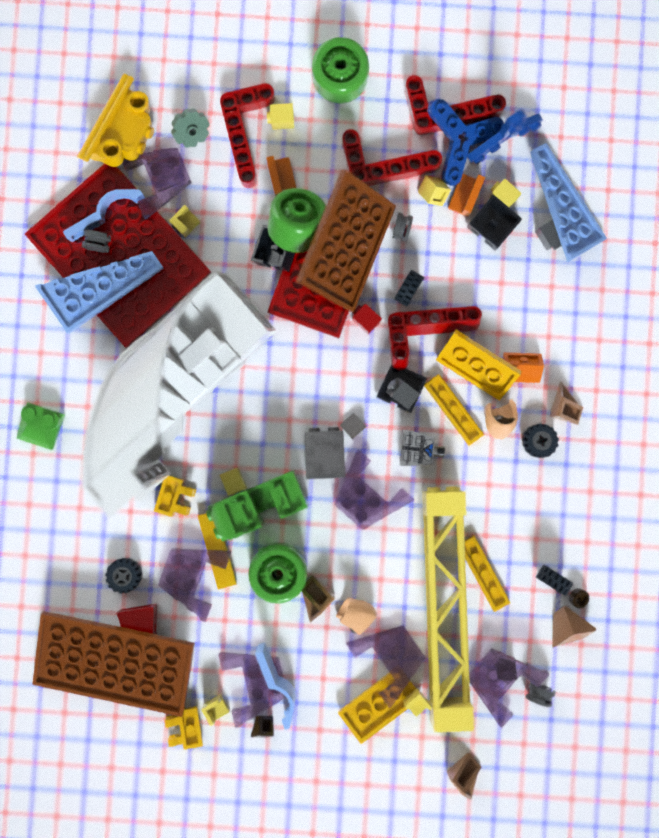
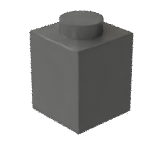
M553 219L535 231L546 251L551 248L555 251L562 246Z
M399 377L392 380L386 390L387 394L408 410L420 396V393Z

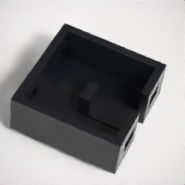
M492 195L470 221L467 228L477 237L479 235L485 238L484 242L496 251L520 223L522 218L496 196Z
M262 225L250 261L258 266L267 268L272 266L277 270L289 272L295 253L277 246L268 234L267 225Z
M391 364L376 398L388 404L392 401L398 404L397 408L407 413H412L418 398L408 410L386 393L388 385L396 377H399L418 393H421L427 378L407 368L404 370L394 369Z

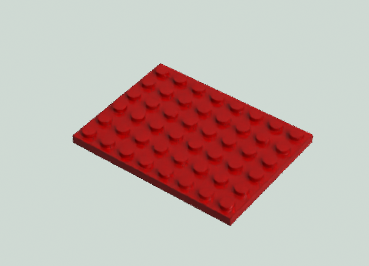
M104 163L24 235L63 278L99 266L110 265V263L127 260L130 257L150 251L155 254L164 269L96 315L125 348H128L212 272L147 199L138 204L125 198L117 199L108 206L105 213L106 223L92 230L106 233L107 237L108 235L111 236V242H108L110 247L108 253L91 251L81 247L82 241L85 240L84 236L73 242L66 238L63 231L95 213L100 199L105 194L113 190L137 189L118 167H112Z

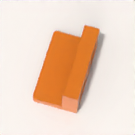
M274 156L266 157L275 196L284 190L296 188L289 157L274 160Z
M463 174L461 181L456 186L448 209L469 217L485 177L478 174L477 178H473Z
M503 352L502 359L522 371L515 382H541L544 369L541 353Z

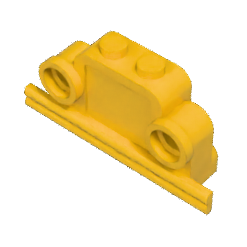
M123 73L79 151L77 158L85 162L92 159L112 167H117L123 163L124 158L134 161L140 154L144 153L148 138H152L154 128L149 116L150 108L147 95L141 91L129 89L134 81L132 76Z

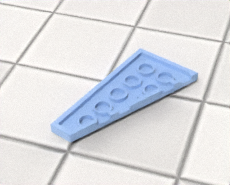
M545 143L534 148L530 154L568 263L602 243L607 237L548 144Z
M150 251L130 257L127 260L110 263V265L99 266L62 279L51 280V282L34 286L65 331L70 334L163 270L164 267L155 254Z

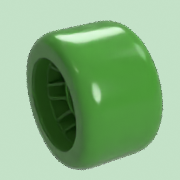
M335 37L322 43L316 50L312 60V80L317 92L327 101L338 104L348 103L358 98L368 83L370 65L366 51L358 42L346 37ZM338 66H343V67H345V68H343V69H338L337 67H338Z
M301 188L287 189L277 194L271 202L267 222L268 234L272 241L280 248L289 252H308L326 208L325 202L317 194Z
M282 542L268 544L255 554L250 563L248 577L251 588L258 597L266 602L274 604L289 602L301 593L306 584L307 563L302 553L290 544ZM275 569H279L283 572V577L276 579L273 577L272 572Z

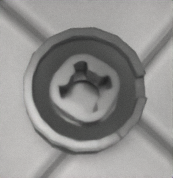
M398 212L393 232L395 236H392V239L397 240L400 238L402 241L407 242L413 221L412 215L404 216L403 213ZM407 220H408L409 222H408L406 234H405V236H403V234H404V232H405V228H406V223H407Z
M92 230L84 231L83 236L85 240L82 241L81 247L96 252H109L108 242H111L110 235L107 237L106 233Z
M530 682L528 686L530 694H526L525 698L538 705L552 707V697H555L556 691H551L552 688L546 685Z

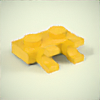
M169 475L162 482L154 512L173 517L175 512L185 516L189 515L191 507L177 503L180 494L195 497L197 489L183 486L185 480Z
M197 706L185 708L183 717L175 715L166 716L165 727L169 728L180 725L181 734L169 735V747L183 744V750L203 746Z

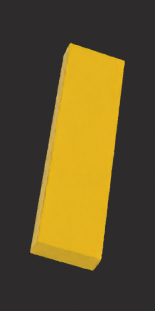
M437 374L425 383L424 387L468 446L484 435L440 374Z
M206 513L198 515L218 590L237 585L226 542L216 538L213 530L216 527L213 521H209Z
M475 535L466 538L465 560L493 612H496L511 602Z

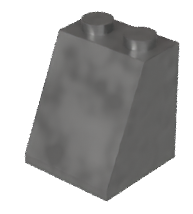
M328 427V431L320 432V428H308L309 432H305L306 479L346 478L343 431H339V427Z

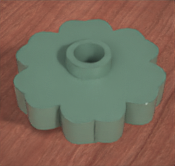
M195 108L185 109L182 113L176 114L171 122L173 126L171 130L172 136L177 144L183 143L185 148L196 147L198 142H204L209 135L207 128L210 123L205 114L202 112L198 113Z

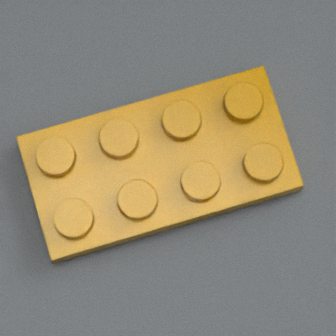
M455 330L436 358V361L499 401L522 372L458 330Z
M398 665L338 710V714L359 743L362 744L407 710L403 700L416 687L400 665Z

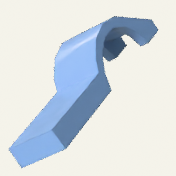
M120 189L108 192L100 199L95 213L64 230L63 233L69 241L73 242L82 237L85 230H94L106 223V209L112 202L125 198L138 204L146 198L140 189Z
M266 642L258 644L255 655L268 688L282 692L289 701L290 705L284 710L285 717L282 718V723L285 730L290 729L296 701L295 689L289 681L278 676Z

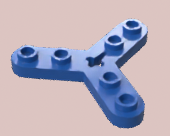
M434 99L428 105V114L450 140L442 171V181L446 185L455 186L461 181L470 145L493 137L500 132L504 121L499 117H490L465 125L445 100ZM462 135L465 139L461 140L458 136Z
M524 109L516 111L506 119L500 132L468 154L469 162L477 165L485 160L484 156L489 152L492 154L501 148V144L517 135L522 137L530 130L532 132L542 127V116L538 113L527 118Z

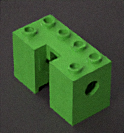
M295 470L219 501L234 539L262 528L265 522L261 513L272 507H276L280 520L309 507Z

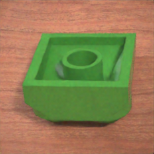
M27 402L21 411L22 419L16 439L54 450L65 414Z
M219 501L209 505L206 514L209 521H213L216 527L213 529L216 538L222 541L234 539Z

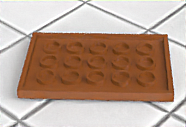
M341 169L296 282L340 307L354 312L396 205L349 171Z

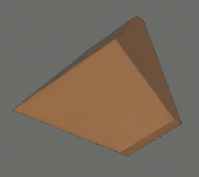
M560 380L550 417L578 425L584 407L577 403Z
M313 575L307 580L302 590L309 622L311 623L321 615L335 599V594Z
M565 605L554 612L552 648L583 639L594 633L596 628Z
M467 753L447 770L450 782L462 796L472 800L477 776L482 767L470 753Z

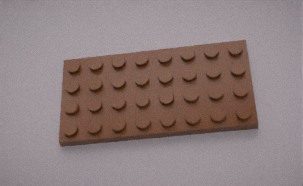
M43 611L40 614L32 685L183 717L195 642Z

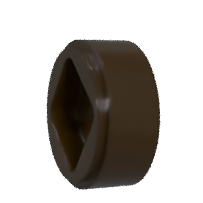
M581 588L574 589L569 597L571 605L578 609L584 608L590 599L588 592Z

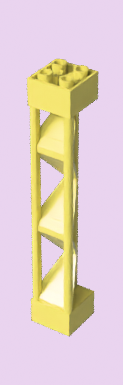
M448 486L446 490H441L438 487H427V491H422L429 702L432 706L430 722L434 733L474 731V709L470 702L464 537L466 491L460 490V487ZM434 516H453L434 537ZM455 523L458 581L435 557L436 550ZM435 564L457 587L456 591L438 611ZM458 598L461 657L438 632L439 626ZM438 640L460 663L440 685ZM462 673V697H446Z

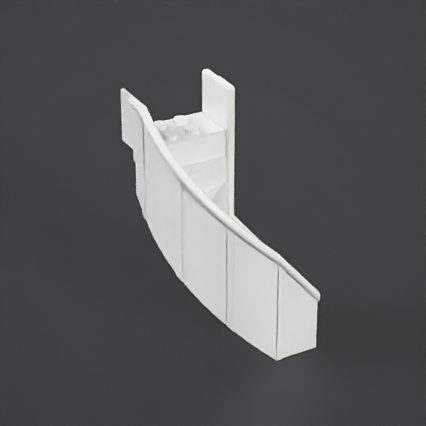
M214 271L155 328L132 343L115 361L99 387L85 432L81 478L82 489L108 518L117 514L133 498L138 502L142 501L171 474L159 458L165 454L163 449L183 432L184 414L200 399L245 365V359L277 331L227 273Z

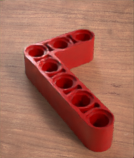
M417 75L409 76L405 84L404 93L414 132L418 135H426L442 131L428 114V101L422 79ZM416 85L418 89L412 90L409 86ZM496 94L449 106L455 113H462L464 117L460 119L465 125L490 117H499L505 109L506 99L502 95ZM420 103L423 107L416 108L413 104ZM492 104H498L500 109H495ZM474 108H479L482 113H476ZM425 121L427 126L422 127L418 122Z
M268 83L226 92L220 98V105L238 176L242 186L245 188L254 187L257 183V176L241 114L266 108L274 103V89ZM265 92L271 94L267 98L262 97V94ZM246 97L252 98L250 102L243 101ZM227 102L234 103L231 107L225 106ZM232 120L239 121L236 125L229 124ZM236 138L243 139L240 144L234 143V140ZM241 156L248 157L247 161L240 162L238 160ZM246 174L253 176L249 181L244 180L243 177Z
M348 129L342 135V148L347 170L354 176L361 174L364 177L361 181L368 186L433 173L439 169L442 162L441 153L437 150H430L365 164L358 132L354 129ZM354 138L355 142L349 144L346 142V139ZM357 156L360 160L352 162L350 157ZM434 158L437 160L438 163L432 165L429 163L428 159ZM416 162L419 168H412L410 163ZM393 166H397L400 168L401 171L395 173L391 170V168ZM375 170L381 171L382 175L376 177L373 175L372 172Z
M476 306L390 314L387 332L392 366L397 370L407 368L409 363L407 336L454 333L455 330L460 332L477 330L482 317L481 309Z

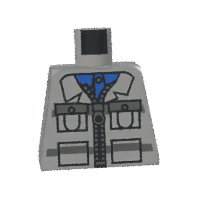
M403 430L400 466L431 465L433 457L444 458L445 446L435 445V437L411 430Z

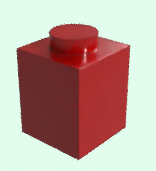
M366 303L363 306L358 305L355 311L352 312L354 315L352 320L368 335L382 321V318Z

